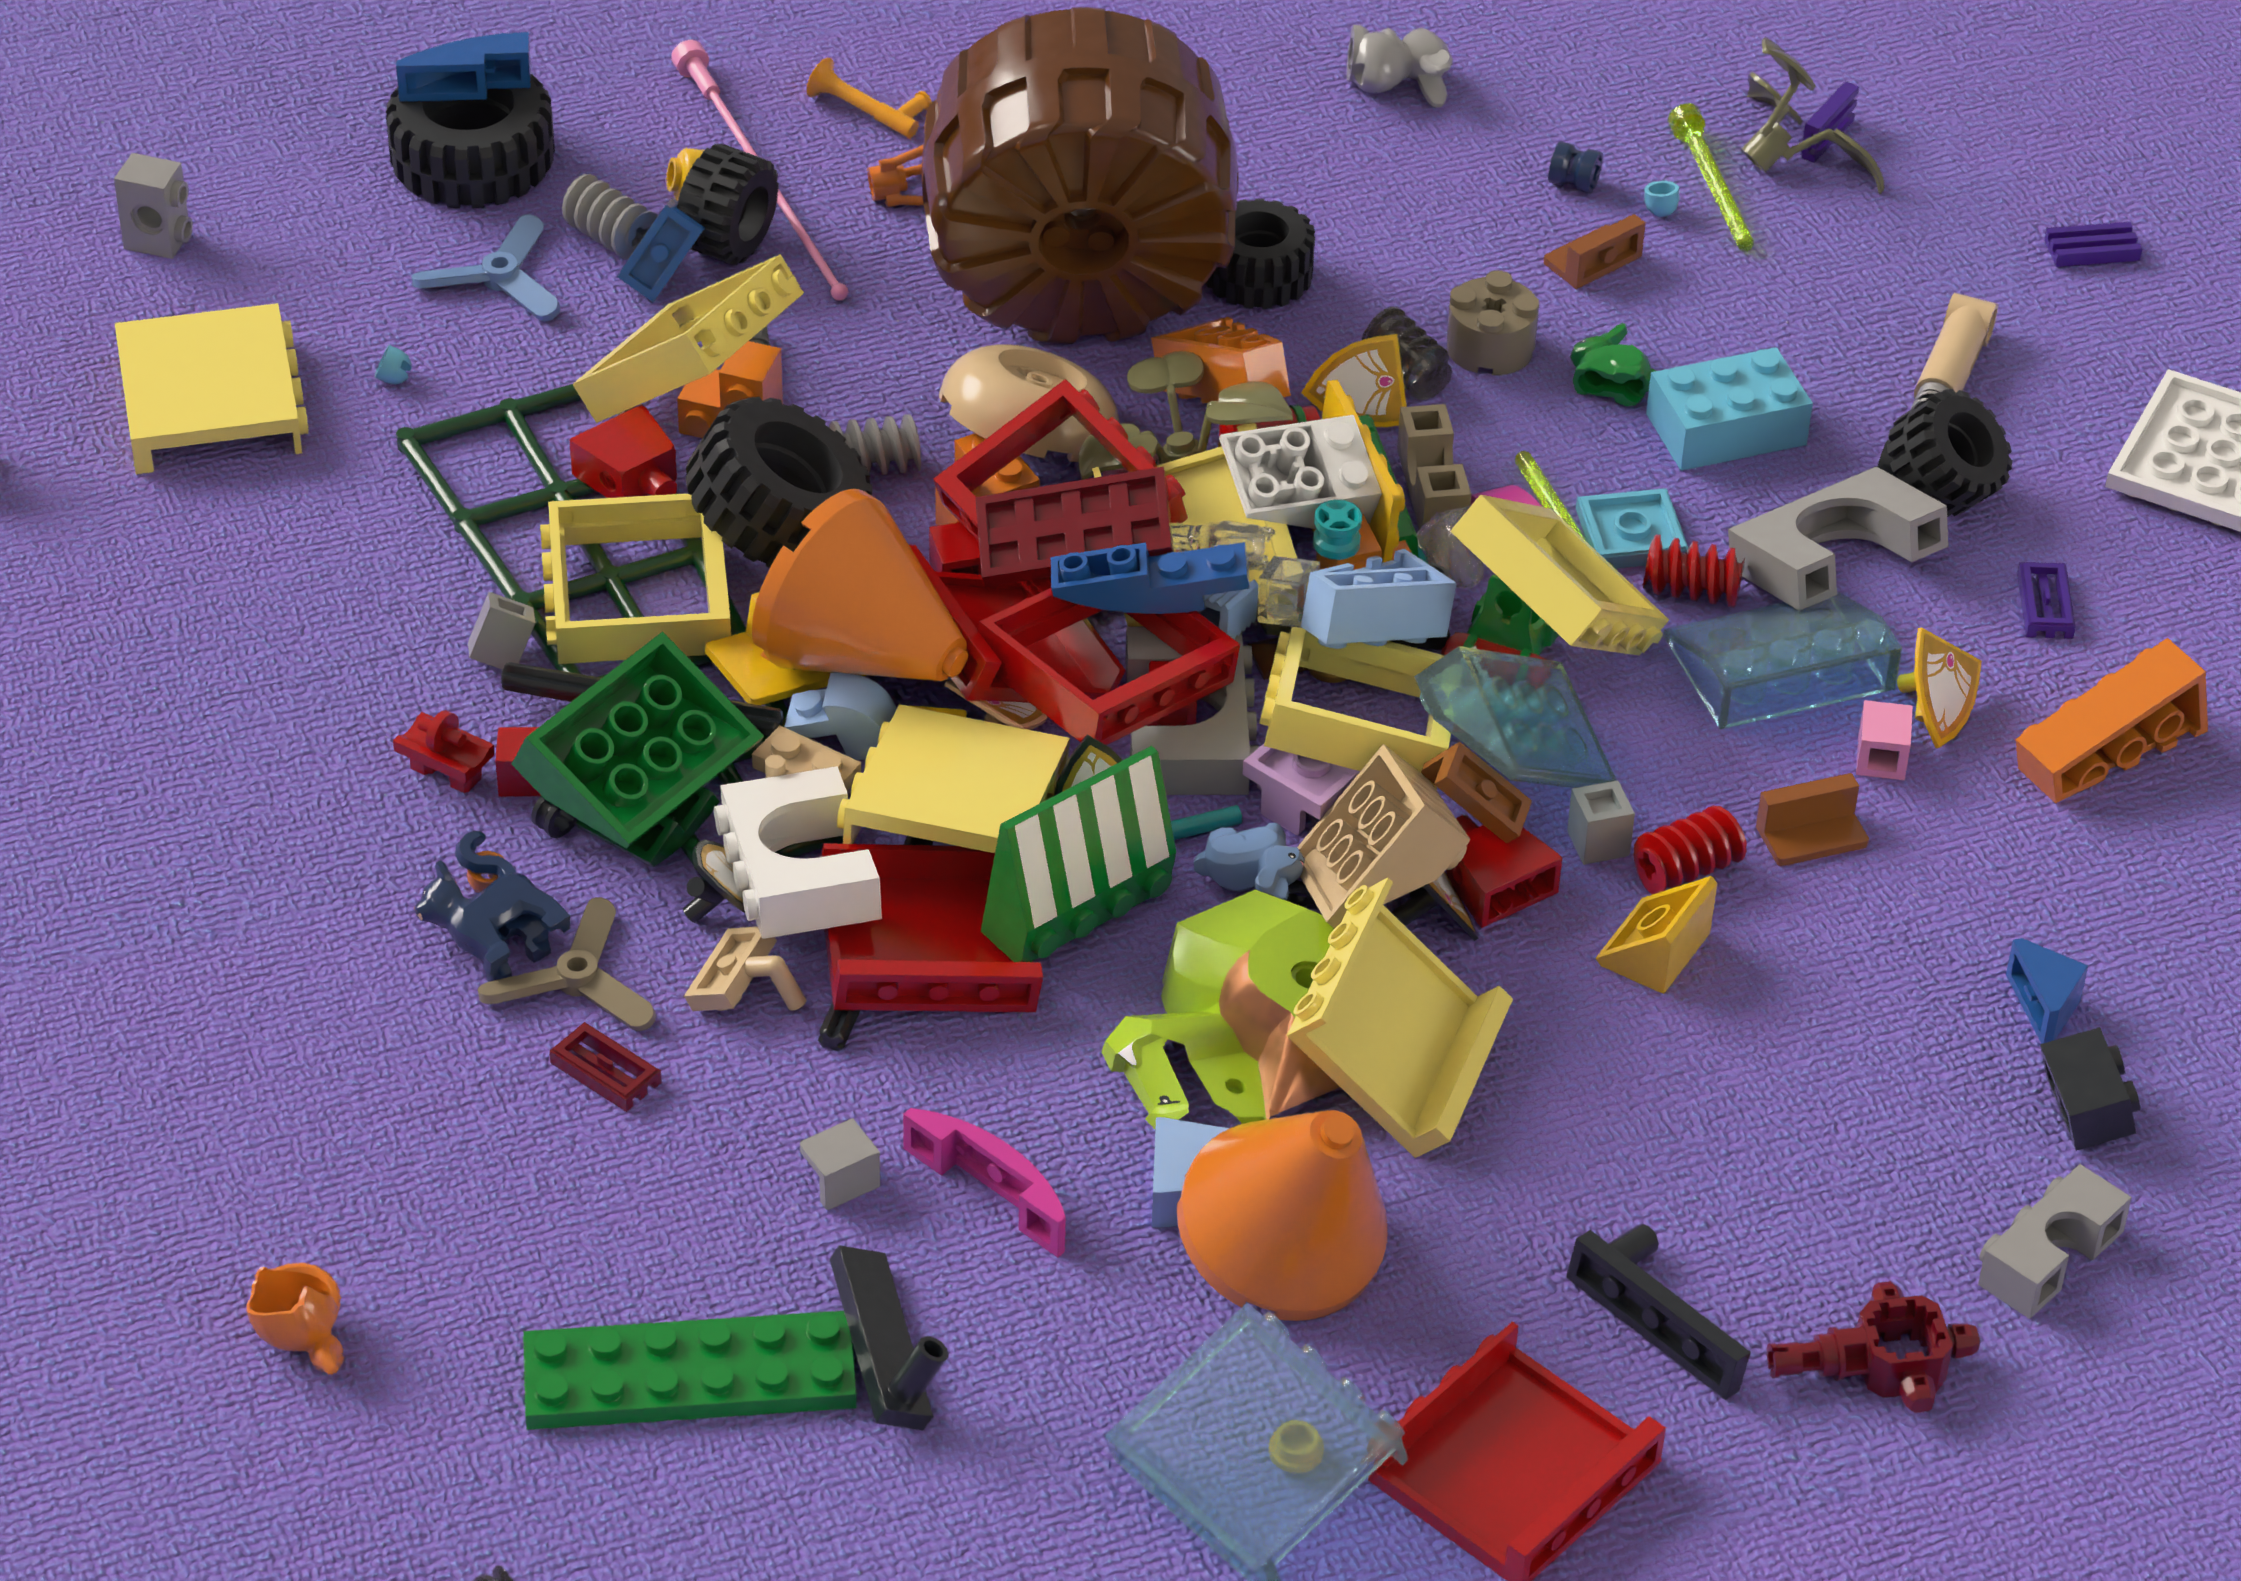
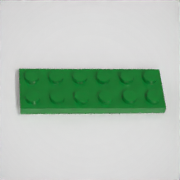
M844 1310L523 1331L525 1418L527 1430L857 1408L852 1338Z

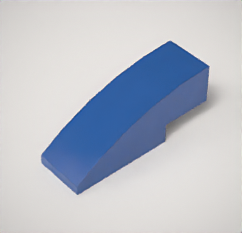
M529 32L500 33L467 38L422 50L397 60L396 72L399 101L487 99V89L531 88Z

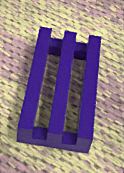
M1847 81L1843 83L1805 123L1803 141L1826 129L1834 131L1837 128L1844 132L1855 119V113H1852V111L1856 108L1857 100L1853 98L1858 94L1859 86ZM1829 140L1820 141L1802 150L1801 158L1815 163L1833 142Z
M2131 222L2046 228L2044 238L2056 267L2140 261L2143 250L2141 244L2137 243L2138 237L2136 232L2132 233L2133 226Z
M2019 562L2017 578L2026 637L2036 638L2037 631H2044L2045 638H2055L2056 631L2063 632L2064 639H2073L2076 625L2066 563ZM2031 574H2036L2042 618L2037 617ZM2047 574H2052L2055 577L2061 618H2054Z

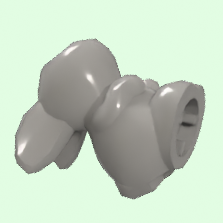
M1362 25L1352 26L1347 55V81L1355 82L1359 88L1366 92L1377 94L1390 90L1407 77L1418 81L1424 97L1433 108L1444 105L1447 91L1442 75L1451 68L1453 58L1449 53L1447 44L1434 32L1421 27L1412 30L1401 41L1396 32L1390 28L1383 29L1381 32L1369 33L1368 29Z

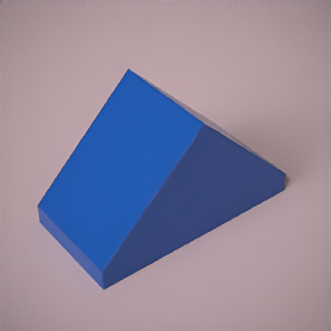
M2014 939L2012 941L2006 976L2040 1043L2043 1044L2056 1040L2081 1001L2088 965L2026 939Z

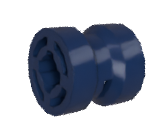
M1560 141L1551 158L1548 181L1562 186L1566 183H1571L1576 186L1577 190L1592 193L1598 183L1602 170L1603 152L1593 149L1580 151L1576 149L1574 144Z

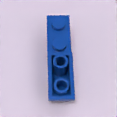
M1146 542L1080 553L1074 552L1051 557V589L1054 597L1102 610L1144 614L1205 610L1204 595L1250 589L1248 555L1245 542L1217 545L1184 552H1171L1149 557Z

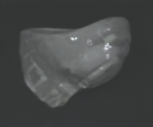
M1468 506L1446 510L1442 513L1436 512L1416 533L1418 546L1425 552L1427 564H1437L1446 568L1449 571V578L1457 583L1456 588L1462 589L1473 588L1484 576L1483 562L1450 532L1470 508Z

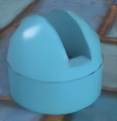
M1656 181L1646 185L1644 197L1647 209L1658 217H1667L1674 213L1679 204V186L1671 181Z
M388 345L380 360L374 378L394 385L406 381L408 374L405 371L412 370L409 356L402 350Z

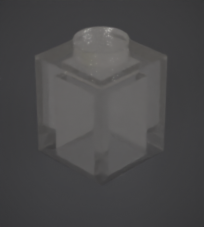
M1273 556L1259 577L1258 622L1302 628L1301 622L1310 572L1320 570V562Z

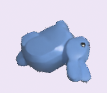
M1268 823L1264 827H1256L1238 833L1234 828H1219L1210 833L1206 850L1194 858V870L1202 876H1210L1225 890L1240 893L1255 888L1258 891L1287 900L1289 893L1288 885L1295 882L1302 874L1305 858L1297 847L1286 846V834L1278 823Z

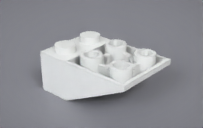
M1354 415L1220 434L1219 440L1246 518L1317 529L1314 519L1315 510L1318 506L1330 500H1346L1360 508L1361 513L1364 514L1368 524H1370L1382 492Z

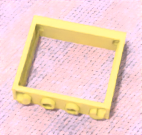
M782 255L775 256L668 304L572 385L595 422L598 423L711 374L803 295L804 292ZM700 341L703 344L701 348L697 344Z
M687 493L548 502L550 524L540 525L542 549H551V552L542 553L543 580H553V584H544L545 613L555 612V616H546L547 645H557L558 664L626 660L662 631L686 656L706 655L705 647L707 642L731 636L722 536L716 531L711 532L704 524V516L702 513H697L692 505V495ZM702 537L708 613L570 621L565 545Z
M1480 494L1450 531L1570 646L1639 656L1642 652L1645 653L1652 643L1658 644L1663 636L1661 629L1667 624L1669 619L1552 509Z
M1294 616L1290 633L1280 632L1259 724L1268 726L1264 746L1361 771L1384 744L1420 772L1424 763L1449 748L1462 660L1387 641V644L1383 646H1372L1357 642L1347 643V646L1341 649L1325 647L1318 643V638L1301 627L1302 618ZM1298 667L1430 700L1425 736L1291 701Z

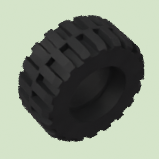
M532 73L531 88L487 89V99L399 101L397 86L387 103L386 121L390 163L393 167V172L409 191L416 196L422 194L423 198L428 202L434 204L444 202L448 207L459 209L461 205H471L472 209L484 208V204L495 203L496 206L507 203L510 197L516 196L519 198L527 194L530 186L536 187L546 176L554 161L555 146L551 98L543 84Z
M750 397L733 402L720 411L688 460L686 484L688 494L692 495L691 501L695 511L702 513L704 524L710 531H716L721 535V541L731 549L735 547L744 553L743 557L753 562L757 560L764 562L766 567L770 568L783 546L793 552L810 531L801 522L825 500L848 489H860L872 495L869 472L866 466H861V456L855 448H850L845 443L846 438L837 430L832 431L825 425L826 421L817 415L812 417L804 412V408L795 404L784 405L782 400L768 398L762 401L760 397Z

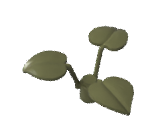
M1764 37L1762 39V53L1771 55L1788 72L1790 86L1782 97L1769 82L1754 72L1748 75L1749 90L1747 98L1763 101L1776 108L1766 124L1741 148V151L1753 164L1766 173L1781 156L1789 161L1794 154L1820 141L1829 140L1839 145L1845 153L1873 176L1880 195L1885 187L1884 179L1877 163L1864 147L1836 128L1834 131L1826 129L1792 147L1788 146L1792 137L1780 125L1781 121L1788 114L1799 125L1803 123V120L1789 104V101L1800 83L1810 91H1813L1816 86L1810 75L1795 58L1787 54L1774 41Z
M1187 351L1172 352L1162 357L1144 359L1133 365L1127 373L1128 385L1136 392L1151 394L1167 390L1174 433L1167 437L1163 448L1152 431L1140 433L1136 425L1121 424L1128 435V441L1135 448L1140 445L1143 446L1152 457L1156 454L1159 464L1207 451L1212 423L1236 425L1283 420L1293 421L1292 411L1276 387L1265 382L1241 383L1223 389L1218 395L1219 401H1210L1207 404L1200 440L1198 441L1193 437L1192 433L1182 430L1175 388L1193 386L1201 381L1204 375V366L1200 357ZM1091 434L1083 442L1079 452V469L1082 480L1093 476L1092 468L1099 467L1100 472L1124 468Z

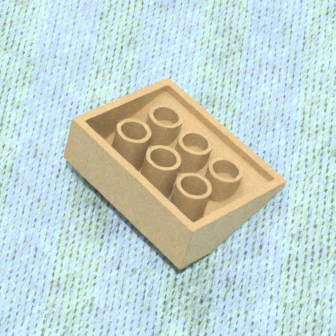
M1383 744L1298 845L1297 848L1305 858L1304 869L1300 878L1325 921L1333 928H1336L1347 911L1344 908L1346 900L1356 889L1363 885L1369 888L1389 878L1393 884L1383 905L1437 880L1446 869L1454 868L1464 857L1467 849L1466 845L1469 843L1470 838L1430 780Z

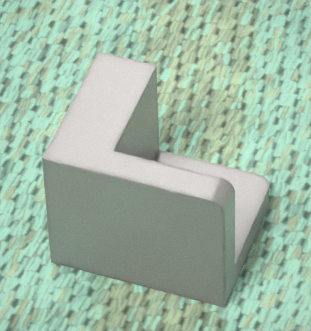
M488 592L468 641L469 658L502 670L506 663L513 662L519 664L535 625L534 608Z
M1618 780L1573 788L1571 790L1567 830L1583 865L1627 857L1630 854L1635 813Z
M853 1118L800 1142L801 1154L819 1176L820 1202L826 1210H830L880 1187V1151Z

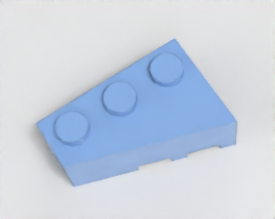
M1406 549L1395 551L1394 560L1383 563L1382 558L1379 556L1367 558L1366 567L1353 570V564L1345 563L1310 572L1301 627L1318 638V643L1325 647L1341 649L1345 648L1347 643L1357 642L1372 646H1383L1387 644L1388 640L1425 643L1427 638L1447 637L1457 583Z

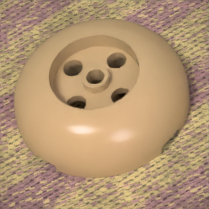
M1009 344L989 345L964 354L949 368L939 391L940 402L950 403L952 406L949 414L960 424L984 438H988L1065 379L1079 392L1082 389L1087 390L1097 402L1100 408L1099 412L1107 420L1113 417L1119 422L1118 410L1111 394L1094 375L1063 357L1026 346ZM1071 416L1024 453L1045 458L1047 450L1068 453L1067 459L1070 462H1079L1081 446L1090 433Z

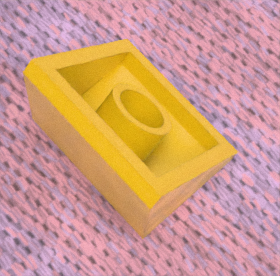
M1712 876L1643 897L1595 959L1600 966L1665 994L1711 932L1717 882Z

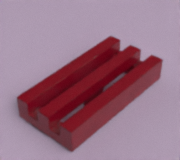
M586 1022L581 1024L549 1051L550 1063L625 1112H628L634 1106L633 1099L635 1097L642 1100L648 1095L647 1087L651 1086L655 1089L662 1083L661 1070ZM580 1042H583L584 1044H586V1045L589 1046L590 1048H592V1049H594L595 1051H597L598 1054H597V1055L594 1054L593 1052L589 1051L588 1049H586L585 1047H583V1046L580 1045L579 1043H580ZM613 1062L622 1067L623 1069H625L626 1071H628L629 1073L633 1074L637 1078L633 1079L632 1077L628 1076L618 1068L614 1067Z

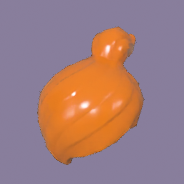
M304 1262L284 1264L273 1269L261 1267L256 1272L255 1281L252 1284L251 1297L246 1304L249 1322L257 1335L269 1345L280 1350L307 1351L312 1364L320 1372L325 1371L329 1375L335 1374L343 1364L345 1358L343 1356V1346L331 1332L340 1309L341 1295L338 1284L330 1273L317 1265Z

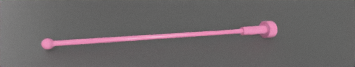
M686 40L678 44L671 56L678 72L684 77H692L704 97L713 101L743 150L757 156L719 96L720 89L707 70L709 56L701 43L696 40ZM778 189L777 203L831 286V296L838 301L844 300L848 295V288L837 281Z

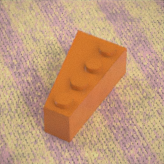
M1230 317L1151 337L1154 357H1162L1177 351H1187L1196 354L1203 362L1204 375L1199 383L1189 387L1175 388L1179 399L1200 397L1201 403L1219 401L1218 395L1223 389L1247 382H1265L1276 387L1283 398L1291 396L1282 341L1265 333L1258 334V330L1254 328L1245 329L1243 323H1233V319Z
M2168 638L2153 648L2141 651L2132 662L2115 673L2105 675L2096 686L2078 698L2066 701L2057 712L2039 724L2027 727L2015 739L2018 769L2054 803H2057L2104 781L2109 769L2115 766L2125 771L2138 765L2141 755L2153 748H2157L2163 753L2176 747L2178 743L2177 737L2187 732L2194 737L2208 732L2206 671Z

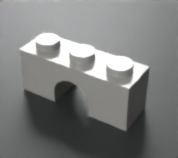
M2081 1164L2073 1169L2065 1178L2056 1177L2047 1187L2041 1200L2033 1207L2030 1205L2024 1206L2016 1215L2011 1227L2001 1236L1994 1234L1985 1243L1979 1255V1260L1983 1263L1978 1285L2031 1319L2062 1289L2069 1255L2058 1247L2075 1249L2093 1261L2124 1232L2132 1197Z

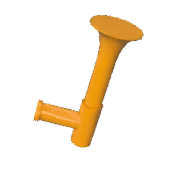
M829 57L821 60L816 65L806 87L809 97L814 98L820 93H829L837 96L909 139L917 133L919 128V122L912 118L921 111L926 110L932 102L926 92L919 91L911 100L896 110L840 79L834 72V61Z

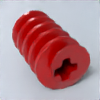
M1656 534L1651 542L1647 557L1643 588L1648 580H1651L1653 593L1660 595L1667 583H1670L1672 597L1679 598L1685 587L1688 586L1690 599L1696 602L1703 591L1707 590L1709 603L1716 605L1721 595L1725 593L1728 607L1735 608L1739 596L1745 558L1742 563L1737 562L1736 550L1730 547L1725 557L1719 559L1717 545L1711 544L1705 556H1700L1697 541H1693L1686 553H1683L1679 538H1674L1666 550L1663 549L1661 535Z
M1712 805L1702 812H1695L1689 815L1686 819H1678L1669 826L1663 825L1654 830V832H1646L1640 835L1634 844L1635 868L1643 886L1653 895L1665 891L1666 887L1672 889L1680 886L1682 880L1690 883L1698 878V874L1707 876L1714 872L1715 867L1724 869L1730 865L1731 861L1737 863L1742 861L1747 852V841L1742 828L1734 816L1723 807Z

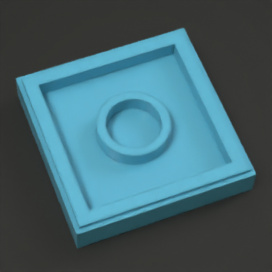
M1667 488L1577 497L1576 512L1587 543L1614 568L1646 566L1650 545L1656 534L1661 535L1663 549L1667 550L1673 539L1679 538L1681 551L1686 553L1688 550L1687 542Z

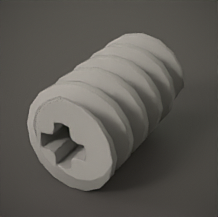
M592 174L581 175L572 182L564 196L562 205L563 218L567 224L577 228L581 233L590 236L594 241L603 244L605 248L615 252L616 255L624 259L630 258L658 217L656 213L647 211L645 206L635 203L632 198L626 195L623 196L621 191L610 188L608 183L598 180Z
M910 414L903 415L900 428H898L892 416L885 417L881 430L874 418L866 419L863 432L855 419L848 421L845 433H843L837 421L830 422L829 428L832 431L837 430L846 438L845 443L850 448H855L861 456V466H866L869 474L872 463H877L882 475H887L891 461L896 462L901 473H906L910 459L914 460L920 471L921 453L918 429Z

